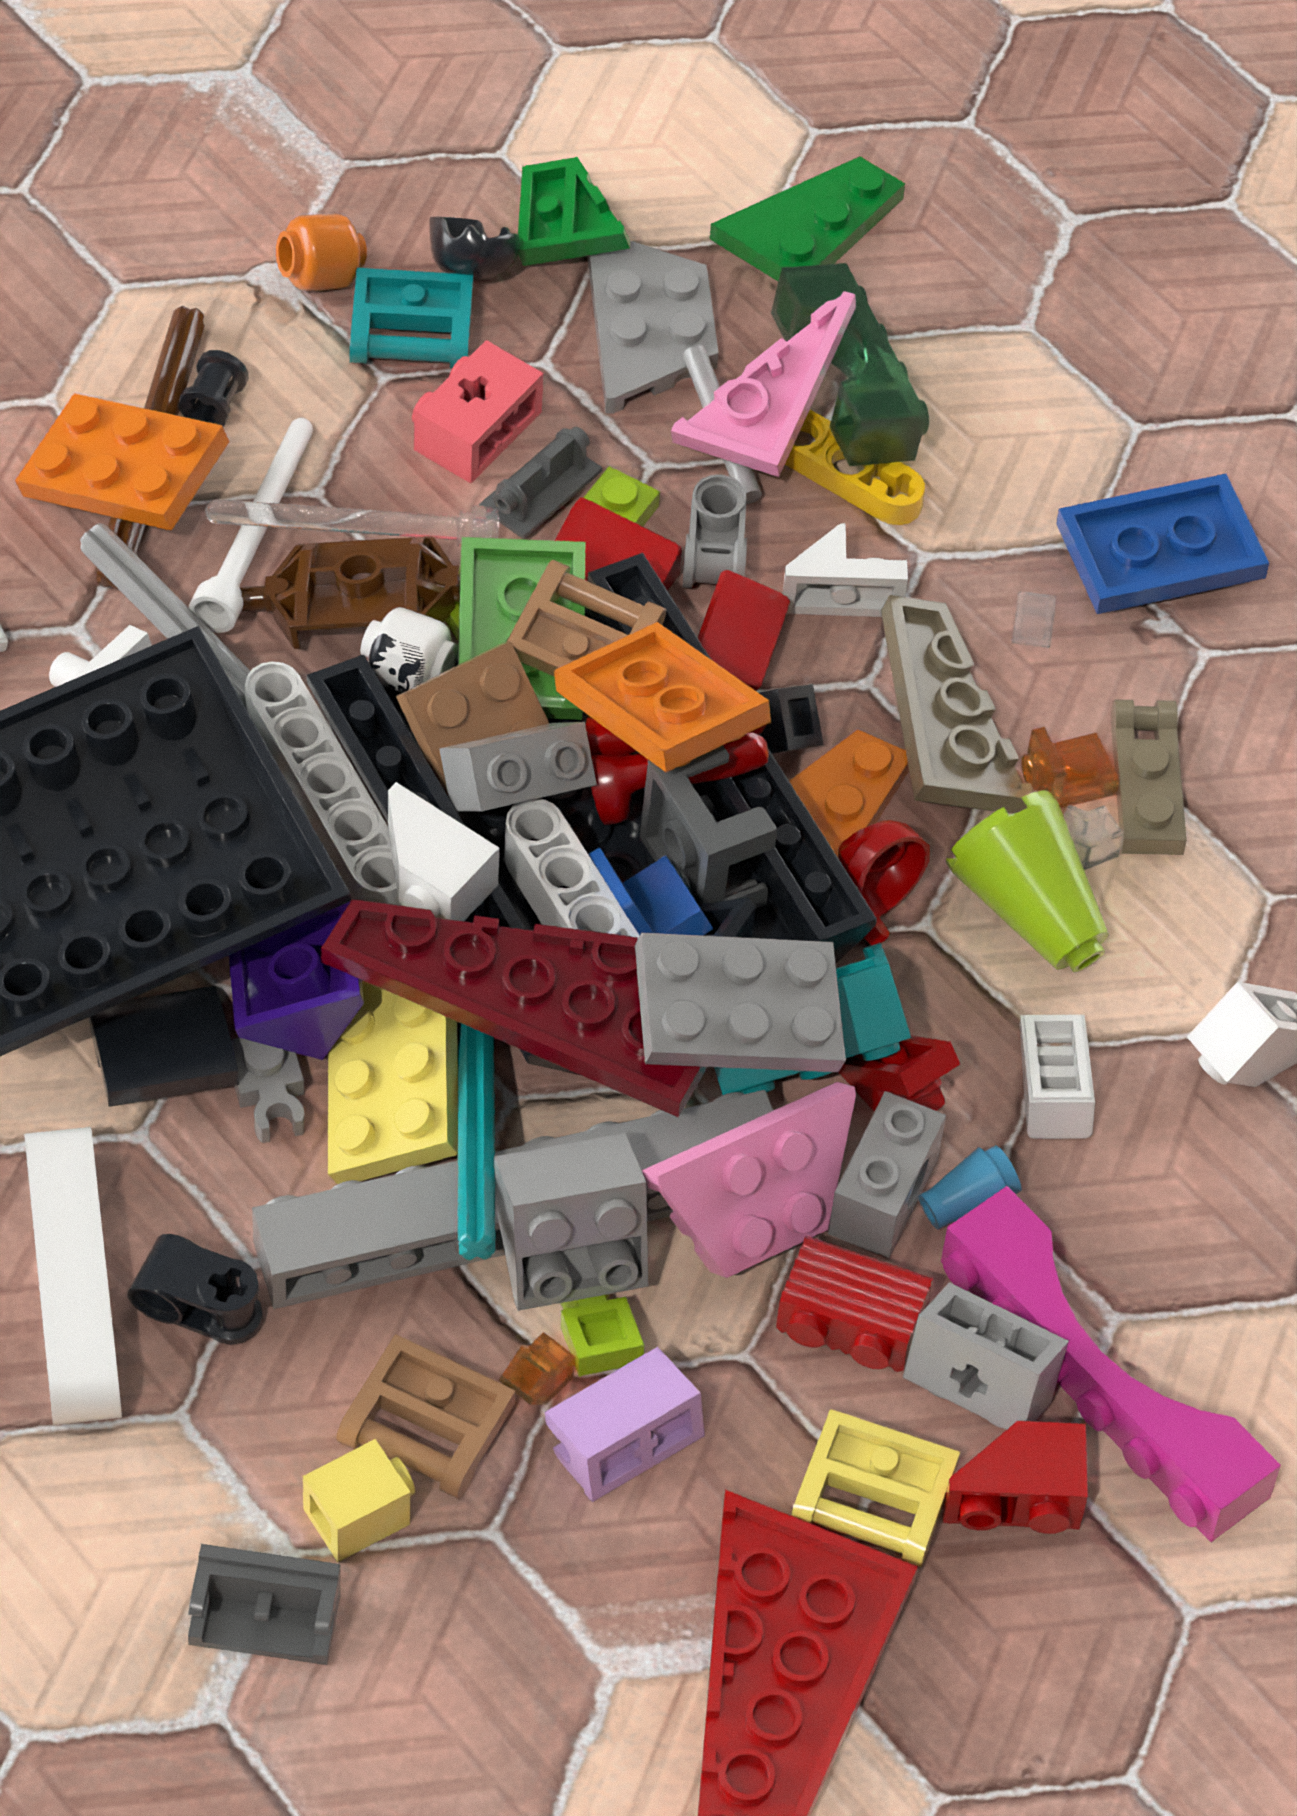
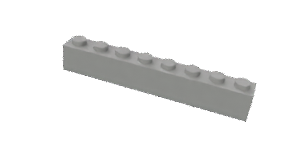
M765 1090L749 1094L728 1093L718 1097L713 1102L684 1108L679 1118L658 1110L651 1116L627 1122H602L592 1126L587 1131L557 1138L551 1136L537 1137L522 1146L496 1151L495 1156L626 1133L642 1171L772 1112L773 1109ZM458 1160L431 1167L411 1166L402 1169L395 1175L366 1182L358 1180L345 1181L334 1186L331 1190L305 1196H280L272 1199L266 1205L252 1208L253 1243L273 1309L484 1260L475 1257L469 1261L459 1254ZM646 1185L647 1222L669 1217L673 1212L660 1192L649 1189ZM496 1190L495 1252L490 1258L505 1255L496 1210Z

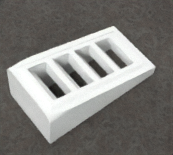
M1020 1015L1023 1085L1028 1136L1033 1139H1079L1090 1137L1093 1132L1095 1098L1085 1015ZM1037 1043H1072V1046L1037 1047Z

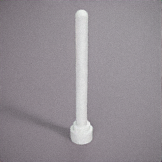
M297 418L290 424L218 575L202 582L189 604V609L212 632L224 633L231 630L243 608V599L239 586L313 433L311 422L305 418Z

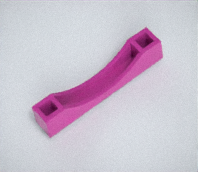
M1008 1186L947 1227L941 1263L950 1281L954 1285L1069 1341L1057 1383L1076 1402L1079 1413L1085 1422L1096 1431H1104L1122 1450L1124 1459L1131 1470L1143 1479L1149 1478L1168 1498L1171 1509L1181 1522L1189 1527H1196L1210 1542H1213L1271 1498L1281 1465L1234 1417L1202 1411L1159 1394L1129 1376L1097 1347L1078 1323L1062 1292L1053 1260L1052 1231Z

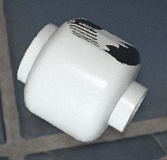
M398 607L390 611L382 622L373 620L369 624L362 640L360 652L361 655L364 654V656L368 657L370 666L383 686L404 693L453 668L457 658L458 645L451 642L450 630L441 621Z

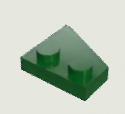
M578 157L522 166L518 222L520 252L518 255L523 266L630 249L631 242L625 227L613 215L605 197L599 188L593 185L587 170Z

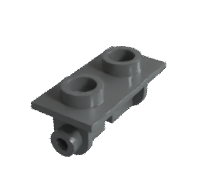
M579 427L561 429L556 434L555 439L509 479L502 480L497 485L496 490L479 504V509L522 539L528 537L602 472L600 465L586 457V447L590 444L588 435Z

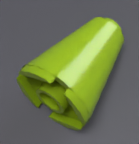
M1047 790L1037 791L1021 797L1028 808L1009 815L1005 807H1002L969 830L951 849L956 858H946V864L961 882L1055 969L1060 970L1069 966L1075 973L1089 967L1103 956L1105 950L1101 944L1108 938L1109 933L1058 801Z

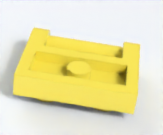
M830 1409L798 1492L791 1516L810 1524H815L902 1553V1561L922 1567L945 1501L949 1478L955 1474L958 1466L960 1452ZM828 1485L915 1514L912 1526L908 1527L822 1498L824 1489Z

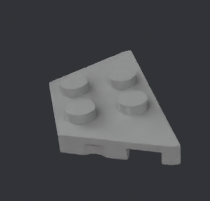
M630 241V249L587 256L605 414L623 410L624 399L649 389L655 396L673 388L678 381L691 378L683 358V353L692 346H704L713 369L717 368L718 345L707 265Z

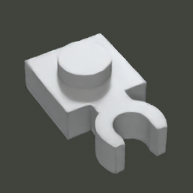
M242 1038L231 1039L239 1076V1085L234 1086L240 1108L256 1105L254 1109V1128L257 1138L262 1143L270 1142L269 1121L277 1117L286 1118L292 1123L295 1136L303 1135L304 1109L296 1096L304 1095V1080L296 1053Z

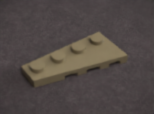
M889 595L881 609L914 800L997 811L1005 807L1008 813H1018L1028 808L1021 797L1035 791L1031 783H1022L1015 769L1019 757L1010 738L1001 739L991 718L996 708L987 690H981L975 684L970 673L974 662L946 603Z

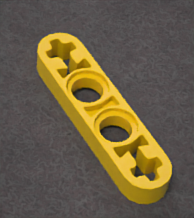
M811 409L809 410L800 431L809 433L814 437L815 441L805 446L793 445L786 460V466L882 522L890 525H904L911 523L919 517L923 507L925 482L918 472ZM841 459H852L859 462L864 469L856 474H844L835 469L833 463Z

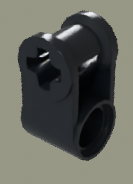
M162 1234L157 1238L128 1290L127 1296L130 1303L147 1317L158 1322L178 1325L223 1344L234 1345L248 1341L261 1329L263 1322L262 1306L257 1298L259 1293L258 1278L249 1264L242 1260L233 1259L205 1249L182 1236L174 1234ZM237 1277L240 1278V1287L238 1286ZM221 1315L223 1316L224 1326H222Z

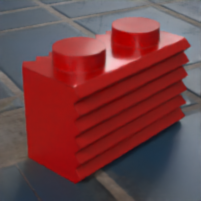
M805 1236L798 1257L795 1259L794 1266L791 1269L789 1279L786 1281L785 1288L780 1297L776 1328L781 1333L787 1332V1335L793 1341L806 1347L817 1348L827 1345L831 1350L840 1349L845 1355L850 1354L857 1363L864 1367L877 1370L891 1367L895 1372L903 1371L908 1359L918 1317L929 1304L933 1278Z

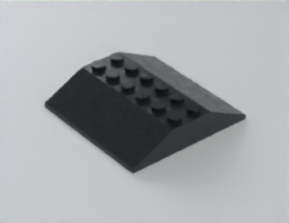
M199 626L0 710V1056L352 900L348 888Z

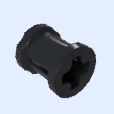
M209 350L200 357L196 365L198 376L192 386L184 389L180 396L178 408L186 418L218 424L224 427L231 411L229 404L234 395L241 392L249 380V372L246 366L232 354L221 350Z

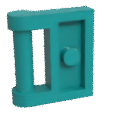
M357 268L350 336V363L368 364V358L450 363V369H452L460 358L468 356L473 275ZM370 328L451 333V339L370 334Z

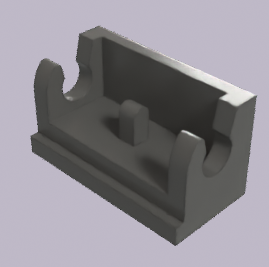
M201 1544L188 1615H192L188 1632V1645L327 1665L341 1597L340 1564Z

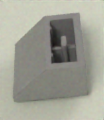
M626 1133L494 1156L496 1210L514 1302L518 1311L648 1287L646 1180Z

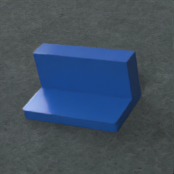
M600 847L589 854L639 935L641 933L703 936L713 929L666 855L625 882H622Z

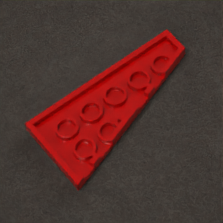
M725 1489L697 1816L811 1815L914 1584L917 1566Z

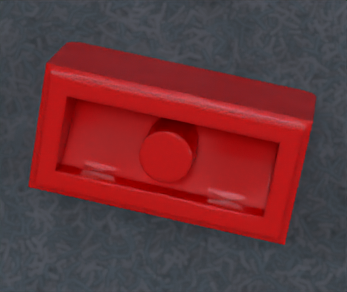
M580 497L573 505L555 541L585 542L586 581L588 579V572L640 553H644L667 591L681 572V546L584 497Z
M722 571L697 638L712 661L757 691L765 677L790 605V599L779 591L733 571Z

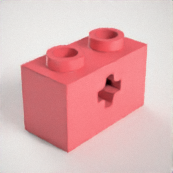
M486 340L470 357L463 356L452 368L449 377L434 392L429 391L425 393L417 402L412 414V421L414 422V450L471 484L542 412L544 373Z

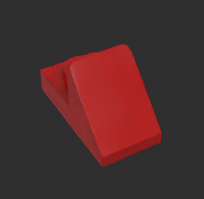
M911 1035L910 1039L899 1042L901 1049L892 1055L876 1060L864 1061L862 1055L858 1054L845 1058L846 1061L839 1070V1074L850 1086L855 1087L857 1094L874 1112L885 1091L937 1111L945 1104V1098L939 1087L942 1083L940 1077L961 1064L951 1041Z

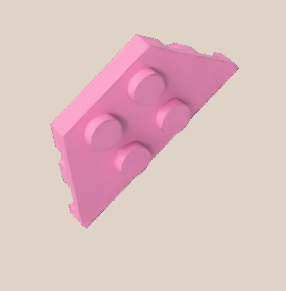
M840 1082L833 1083L642 1170L647 1187L660 1192L673 1210L669 1217L682 1234L689 1236L693 1240L696 1254L711 1273L728 1278L802 1243L805 1236L814 1237L828 1230L834 1192L839 1180L856 1098L854 1086Z

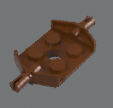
M433 536L298 544L294 546L274 574L265 577L264 586L239 587L243 599L241 612L266 610L267 613H273L274 620L294 649H300L301 647L299 631L368 627L373 620L382 622L390 611L398 607L444 623L455 609L456 602H460V566L451 563ZM356 574H371L364 579L352 580Z

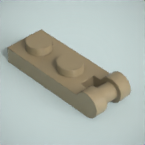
M1113 700L1111 731L1121 854H1184L1187 837L1177 736L1178 710L1176 701L1157 700L1155 706H1134L1133 700ZM1134 730L1154 731L1155 739H1135Z

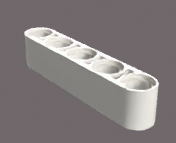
M272 661L256 666L246 677V710L348 888L351 899L403 906L398 900L388 826L300 675L293 667L281 662Z
M538 798L513 805L506 818L504 861L508 871L542 925L639 938L640 935L624 913L561 811L553 803ZM558 886H566L570 888H558Z
M91 1127L24 1134L53 1425L122 1418Z

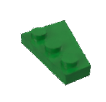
M859 156L711 223L709 239L801 295L903 200L905 183Z

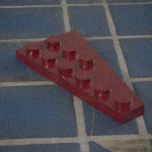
M352 899L321 947V961L326 965L678 1118L707 1067L645 1064L635 944L638 937L535 924L534 931L501 927L497 918L475 916L473 923L436 918L429 909Z

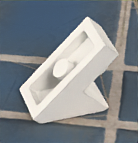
M841 523L786 565L782 593L790 599V605L786 614L882 617L881 609L889 595L901 597L906 595L908 582L907 560H884L881 558L846 559L845 523Z

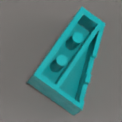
M881 943L862 949L865 960L836 968L845 1058L861 1054L864 1061L880 1059L898 1052L901 1049L899 1042L911 1038L892 972ZM714 1067L722 1095L734 1092L749 1094L765 1090L767 1093L776 1087L774 1080L799 1073L801 1080H810L832 1073Z

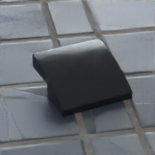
M215 986L127 1000L88 1017L98 1067L101 1068L109 1107L239 1085L236 1058L224 1011Z

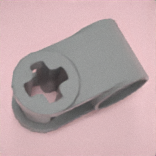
M721 474L710 475L701 479L694 487L689 534H686L682 588H692L695 582L717 584L721 572L725 570L733 571L745 577L747 538H744L747 497L741 483L730 476Z

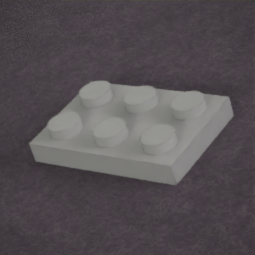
M658 933L640 934L635 944L645 1064L839 1072L846 1059L833 942Z

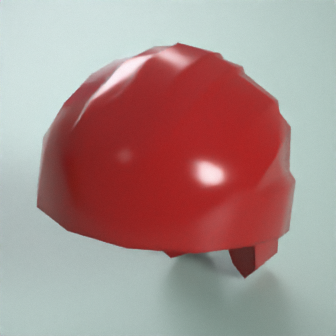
M893 820L880 821L856 831L844 840L838 849V859L877 918L876 926L864 937L871 946L882 943L890 934L879 917L886 915L897 907L911 893L922 878L930 862V845L908 824Z

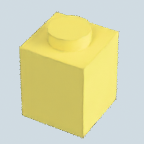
M376 1439L303 1476V1509L337 1562L410 1525V1496L415 1494L414 1483L403 1462L398 1457L389 1460Z

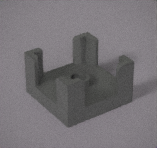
M722 745L693 759L689 764L668 772L663 771L648 760L640 839L654 861L656 862L666 855L698 905L746 897L750 898L756 906L755 909L766 905L768 888L764 882L758 884L755 879H749L727 888L726 884L730 865L769 851L775 846L777 827L762 807L753 808L718 822L713 815L714 804L707 794L699 796L688 779L691 776L726 764L729 761V754L725 747Z

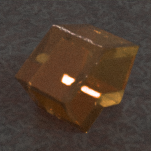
M543 1332L532 1344L521 1345L499 1378V1381L505 1386L516 1390V1394L528 1404L547 1405L574 1378L575 1356Z

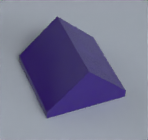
M350 902L229 955L234 1024L239 1038L320 1060L325 1058L364 1004L362 980L326 965L321 961V947Z

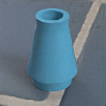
M994 1145L985 1151L977 1147L931 1189L920 1194L918 1198L925 1215L934 1228L939 1230L957 1221L1004 1187L1008 1186L1015 1194L1021 1192L1022 1187L1012 1163L999 1146Z

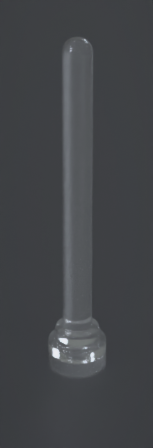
M214 499L205 508L207 519L216 524L401 537L433 536L435 539L457 540L458 547H461L462 537L498 538L499 529L498 507L472 505L471 511L460 510L459 516Z

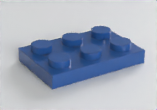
M1226 473L1063 507L1058 510L1056 525L1097 614L1266 578L1269 561Z

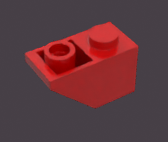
M1016 1421L949 1478L942 1511L943 1523L961 1524L967 1529L977 1531L990 1530L998 1526L1030 1527L1032 1530L1044 1534L1060 1533L1067 1529L1079 1530L1088 1498L1086 1424Z

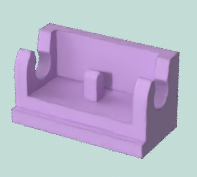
M658 1347L545 1411L547 1426L556 1438L562 1442L553 1447L554 1453L566 1470L582 1486L585 1495L592 1502L705 1436L701 1393Z

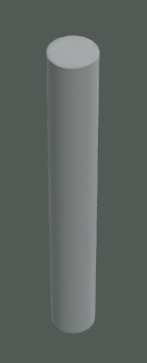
M696 345L688 348L683 353V358L704 408L714 400L713 392L720 385L705 347ZM723 459L729 476L739 481L745 489L746 504L757 501L762 493L752 468Z

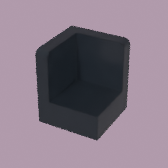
M813 684L759 692L760 695L769 700L771 722L765 724L763 732L759 735L767 742L771 754L824 745Z

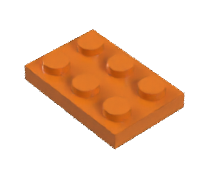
M74 393L15 479V482L23 497L172 531L230 441L222 425Z
M658 622L554 670L556 692L665 772L685 766L693 759L728 742L736 741L745 734L771 722L768 699Z

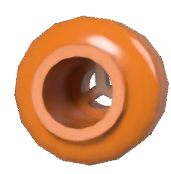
M337 213L297 216L289 222L286 230L279 234L276 243V259L279 271L284 277L289 278L293 286L302 291L341 290L350 286L356 278V269L362 268L367 258V247L363 235L356 233L354 225L346 216Z

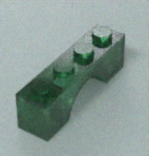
M847 263L782 268L771 315L786 342L811 323V314L827 301L837 299L844 291L855 294L856 308L831 361V364L848 377V379L840 384L829 426L848 465L860 466L914 461L921 437L927 433L929 428L928 408L923 400H919L908 379L905 364L902 361H898L888 342L887 331L884 325L878 323L868 304L865 289L857 284Z

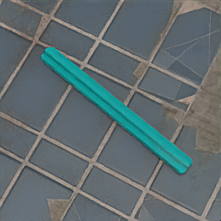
M458 1022L459 1254L469 1261L475 1257L486 1260L495 1252L494 1037Z

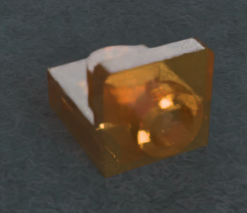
M1045 727L1031 730L1027 754H1023L1021 758V768L1025 782L1031 783L1034 790H1047L1051 792L1061 809L1117 794L1120 780L1097 732L1052 743Z

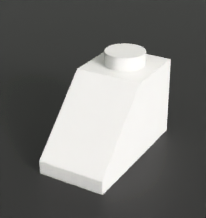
M397 782L388 790V832L399 903L407 907L429 909L436 918L464 922L498 886L499 847Z
M1237 982L1187 1036L1202 1054L1198 1058L1201 1067L1214 1080L1223 1085L1231 1083L1257 1087L1296 1064L1297 994L1292 991Z

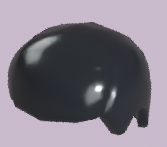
M441 216L429 218L432 256L439 268L446 273L473 275V281L491 279L508 269L518 257L520 237L518 234L510 233L507 227L501 228L499 236L488 238L483 224L479 220Z

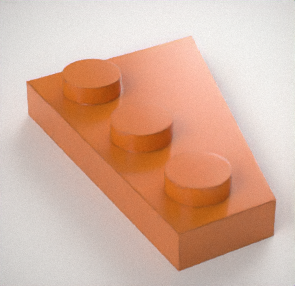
M857 729L789 781L837 857L839 846L844 840L856 831L877 823L909 773L906 750Z

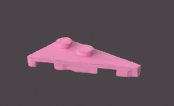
M844 291L837 299L827 301L811 314V323L787 342L781 338L749 363L741 376L728 380L714 391V400L687 421L682 417L675 422L671 429L672 442L779 477L856 308L855 294Z

